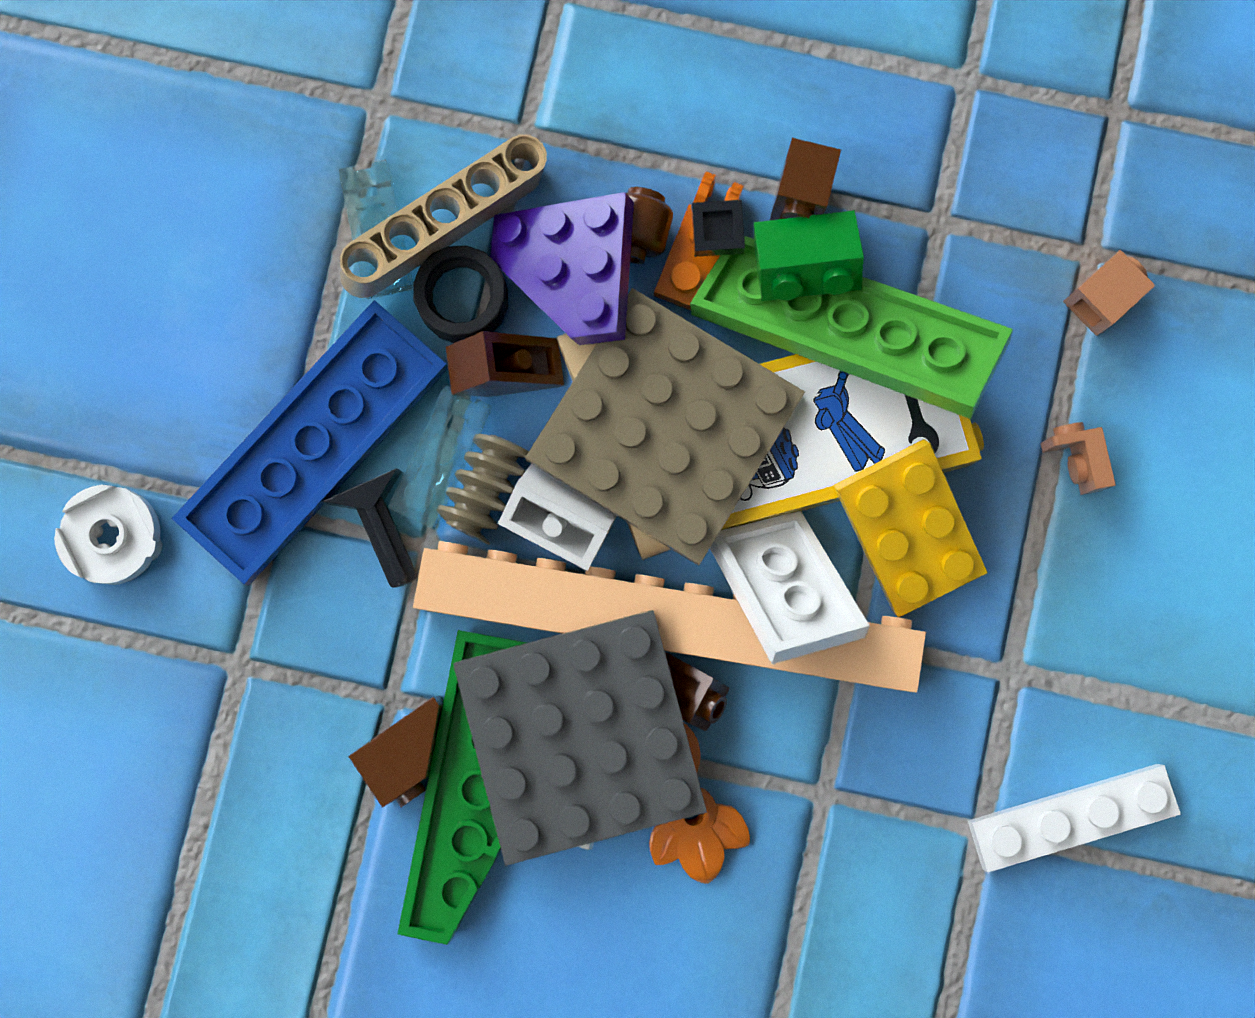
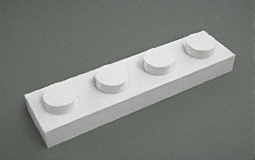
M1155 764L968 820V824L982 869L986 872H991L1181 814L1165 765Z

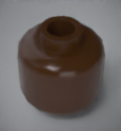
M630 187L627 194L634 201L630 263L644 264L646 258L659 256L665 251L673 220V211L665 203V197L661 193L644 187Z

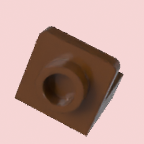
M665 652L682 720L707 731L710 725L717 722L724 713L729 687Z

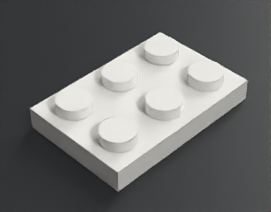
M801 511L719 532L710 550L771 664L865 638L869 629L867 620Z

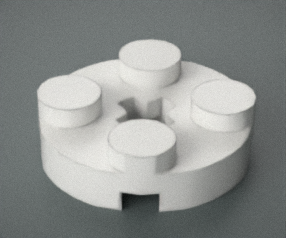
M97 485L82 490L67 502L62 510L65 515L61 520L60 528L55 530V547L63 565L74 575L93 583L116 585L133 580L149 567L150 563L159 556L162 550L160 523L156 512L145 498L126 488ZM106 522L111 527H118L119 535L116 537L117 542L112 547L106 543L99 544L97 540L103 534L101 526Z

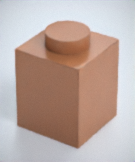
M1120 250L1063 302L1097 336L1120 319L1155 284L1148 278L1145 267L1133 257H1127Z

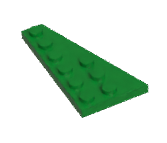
M462 630L457 631L397 935L445 945L449 944L501 852L453 663L525 644L526 642Z

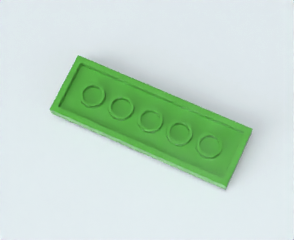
M744 236V254L720 255L690 303L691 315L969 419H972L1011 341L1013 332L1012 328L865 277L862 278V290L847 291L838 295L821 294L797 297L786 301L770 300L761 302L754 239Z

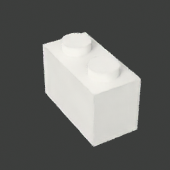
M531 464L516 483L498 524L588 571L617 516Z

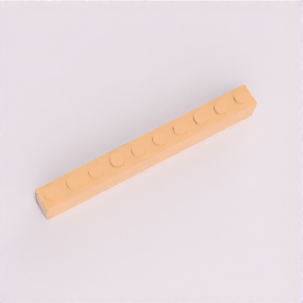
M439 541L437 550L423 549L413 608L561 634L654 610L664 651L917 693L926 632L912 630V620L882 616L881 624L868 622L869 629L863 639L771 664L735 595L733 594V599L713 596L714 587L685 583L684 590L679 591L664 588L665 579L639 574H635L634 583L614 580L616 573L614 570L590 566L588 571L585 570V575L566 572V562L545 558H537L536 566L516 563L517 554L498 550H488L487 558L467 555L468 546Z

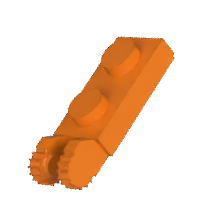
M707 171L704 173L693 203L707 202L708 198L711 197L716 184L715 174ZM734 182L732 187L728 189L724 201L740 200L744 185ZM690 204L654 290V297L691 310L690 303L720 257V255L694 257L692 205Z

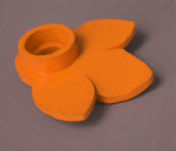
M700 787L707 812L699 814V816L691 820L683 818L655 826L650 835L649 848L655 865H665L679 859L689 877L697 882L708 884L721 871L725 858L724 849H738L748 846L750 834L742 815L734 807L715 803L712 795Z

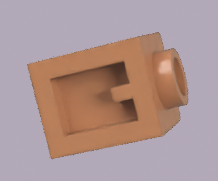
M1083 422L1059 426L1053 429L1054 436L1040 443L1042 453L1070 448L1072 455L1068 457V471L1072 482L1075 485H1079L1081 495L1100 492L1116 486L1102 427L1085 430Z

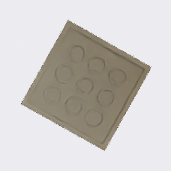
M632 288L628 293L625 340L596 344L525 459L699 566L805 391Z

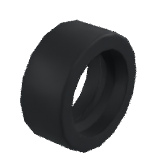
M467 245L448 246L432 253L419 267L413 282V300L425 325L439 338L456 343L482 331L494 332L503 322L508 309V288L498 264L484 251ZM455 268H469L477 271L486 279L490 288V300L486 310L478 318L469 322L456 323L445 319L437 312L433 303V289L437 280L444 273Z

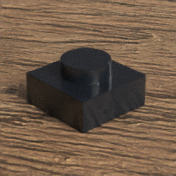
M742 200L692 203L694 257L744 254L745 240Z

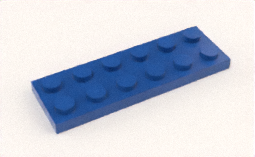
M374 300L171 519L241 583L249 586L325 504L322 501L329 499L448 370L447 363Z

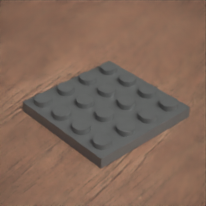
M654 610L453 663L505 866L707 812Z

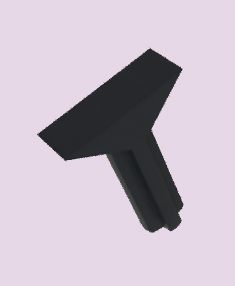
M398 468L322 501L328 505L357 510L389 586L392 588L404 586L417 577L415 568L385 502L387 495L402 473Z

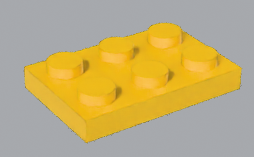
M925 439L833 485L893 613L898 618L988 573L931 444Z

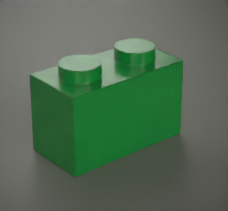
M855 210L811 215L809 218L794 217L754 222L755 259L761 302L770 300L786 301L797 297L821 294L838 295L847 291L862 290L864 256Z

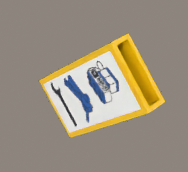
M797 354L760 363V365L802 389L805 393L721 530L838 502L840 499L833 487L834 484L923 439L931 444L943 473L971 466L982 459L980 451L984 449V441L978 424L976 422L971 423L969 418Z

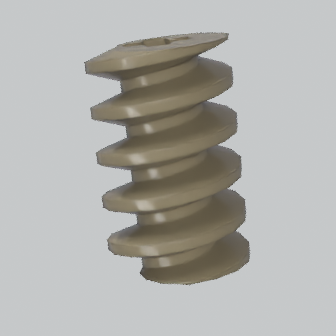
M475 434L473 442L482 453L470 451L465 453L464 460L473 470H456L455 477L464 488L448 487L445 493L455 506L438 505L436 511L449 526L490 545V542L481 533L482 528L498 529L499 524L490 516L491 510L504 511L506 504L498 496L500 493L512 494L515 487L507 478L509 475L522 476L526 472L516 461L518 457L525 458L529 451L493 434Z

